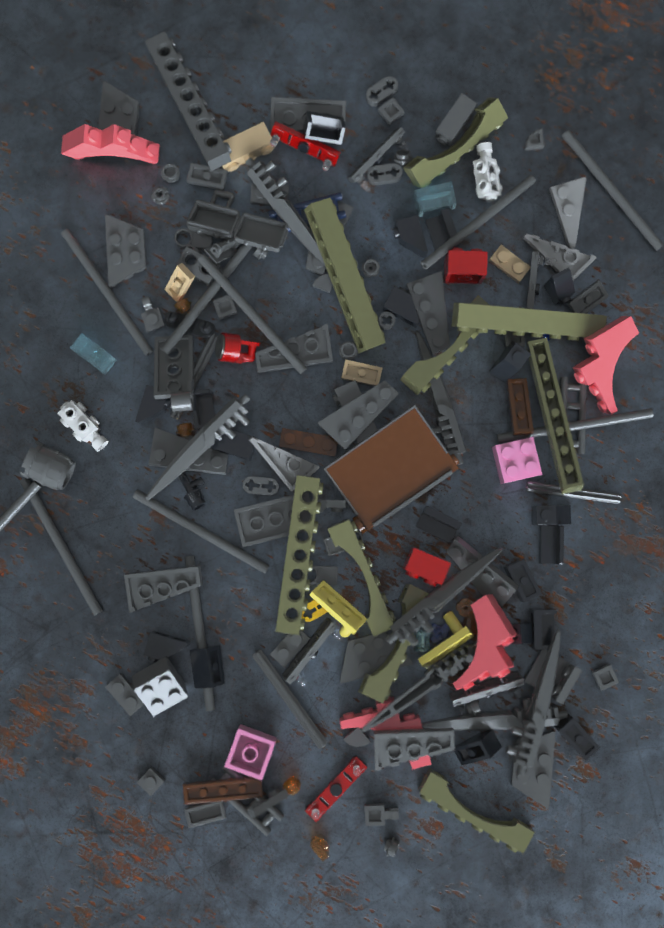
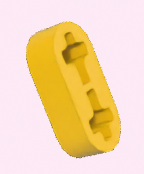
M312 600L307 603V608L311 610L315 607L316 611L312 613L311 618L304 616L305 611H303L302 618L306 622H311L328 611L323 607L318 609L319 603Z

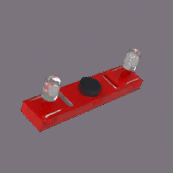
M277 121L273 125L271 131L272 139L270 141L272 147L277 146L278 142L281 141L302 153H307L324 161L322 165L324 171H328L331 165L335 167L341 153L340 151L319 141L305 139L304 134Z
M357 755L353 757L341 772L306 807L305 812L317 822L367 769V765Z

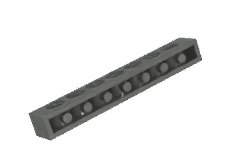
M164 31L146 40L145 43L210 170L213 171L231 162L229 155L232 153L231 148L227 142L224 143L221 139L224 137L219 126L215 127L214 123L216 121L212 112H207L206 108L208 106L204 97H199L198 93L200 90L196 82H191L190 78H192L188 67H183L184 60L180 52H175L174 49L177 47L172 37L168 38Z

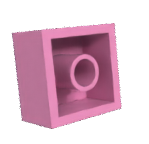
M533 437L492 447L500 484L542 475Z
M240 724L225 767L262 780L277 737Z

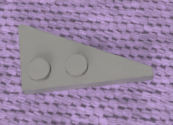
M585 177L556 185L549 189L567 246L570 249L576 246L586 183Z
M526 234L523 237L535 251H539V255L544 257V260L557 273L569 267L573 281L597 258L594 255L589 256L580 253L577 249H570L553 241L542 240L536 235Z
M255 437L249 439L290 491L295 489L297 475L310 477L320 468L318 465Z

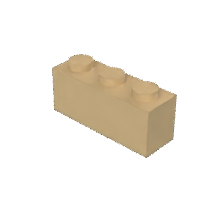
M264 122L223 141L229 144L232 153L229 154L231 162L221 167L232 172L240 165L246 163L249 158H252L254 161L256 157L268 155L275 149L274 141Z

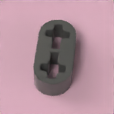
M388 76L370 87L366 92V102L370 106H378L394 96L398 90L397 80L392 76ZM387 84H389V85H392V84H393V89H390V88H387V89H386V85H387ZM372 93H373V95H377V94H378L377 99H375V98H372V99H371V94H372Z
M396 163L372 166L367 172V180L371 185L396 183L402 177V168ZM392 169H394L395 172H398L396 174V177H393V175L390 174ZM373 172L379 175L378 179H374L372 176Z
M250 476L243 481V489L250 494L271 496L279 491V484L272 478ZM253 480L255 484H260V488L253 487V490L250 491L246 484ZM272 481L273 485L276 486V489H272V492H268L267 488H262V484L269 485V482Z

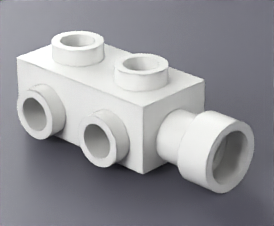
M483 142L477 145V153L480 155V158L473 161L476 193L478 198L484 199L486 202L496 201L502 192V185L499 183L498 175L500 168L497 166L496 159L491 157L493 150L492 143Z
M71 400L70 402H65L60 407L61 410L57 413L61 417L60 422L67 428L70 426L74 431L72 433L78 441H90L96 451L102 450L109 441L98 433L101 430L98 427L100 422L93 415L89 417L85 413L87 408L81 402L76 403ZM73 411V415L69 417L68 414ZM85 424L86 429L82 431L81 426Z

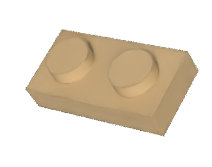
M503 245L499 246L489 260L490 263L518 284L531 268Z
M181 263L175 268L164 290L178 303L183 300L195 275Z
M345 359L341 379L348 381L356 380L357 383L377 386L380 382L382 367Z

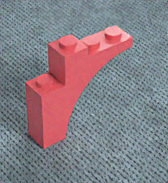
M84 124L63 135L61 154L75 159L91 156H118L155 164L158 163L159 144L133 135L131 130L115 124L103 130Z
M621 316L584 338L585 348L592 356L572 367L575 372L574 377L576 381L580 384L588 385L591 394L598 401L597 406L599 410L610 415L618 411L612 390L615 365L625 346L632 338L639 334L631 316Z
M493 594L485 595L471 604L478 629L477 648L468 669L453 683L456 690L464 688L466 691L475 686L474 682L480 679L482 681L490 675L492 678L496 676L502 678L510 673L509 669L514 666L504 647L514 642L512 638L518 634Z
M389 696L383 703L375 701L377 709L368 707L362 709L361 713L354 714V712H348L343 714V717L340 718L341 729L363 728L395 699L394 696ZM399 713L371 728L374 731L423 729L419 715L414 713L405 714L401 719ZM429 755L419 757V760L411 762L409 760L412 769L432 765Z

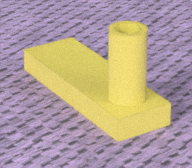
M324 580L310 594L317 603L342 624L339 630L342 637L346 638L351 633L355 634L367 620L363 614Z
M453 611L446 613L443 618L454 635L418 659L420 664L426 669L474 637L467 626L463 628Z

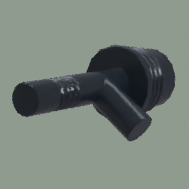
M182 472L178 477L188 493L184 496V500L188 502L193 511H196L206 505L201 489H195L203 485L204 482L201 477L190 482L185 472Z

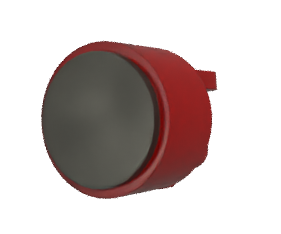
M222 332L219 334L216 342V358L219 361L238 364L253 362L257 346L260 347V342L243 340L238 334ZM241 344L248 345L247 353L240 352Z

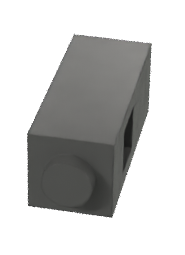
M461 93L437 128L435 134L437 141L442 145L451 147L475 112L477 103Z

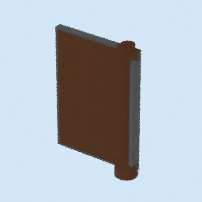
M413 405L324 467V470L356 513V516L352 519L361 533L364 534L452 475L453 472L459 469L457 465L460 462L454 454L449 455L420 411Z

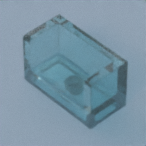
M452 181L414 191L413 198L418 217H422L423 212L447 206H450L452 210L456 207L457 201Z
M82 333L70 347V349L105 375L117 361Z

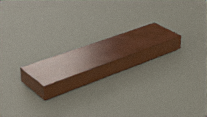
M241 777L183 783L184 805L263 797L262 780L254 777Z

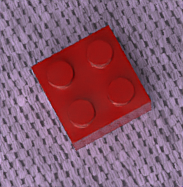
M453 248L449 250L444 261V283L482 284L487 275L488 252L482 251V249L463 251L462 248Z
M411 547L403 569L407 570L405 574L416 579L421 576L424 578L423 582L436 587L437 583L443 584L451 563Z

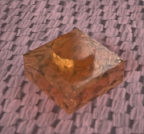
M316 835L311 839L310 847L323 862L329 857V845L323 838L320 840Z

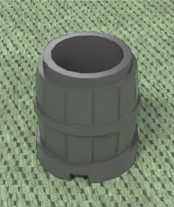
M36 441L37 447L30 448L22 464V467L25 468L24 473L20 471V475L27 479L31 478L42 486L63 490L72 477L76 462L61 451Z

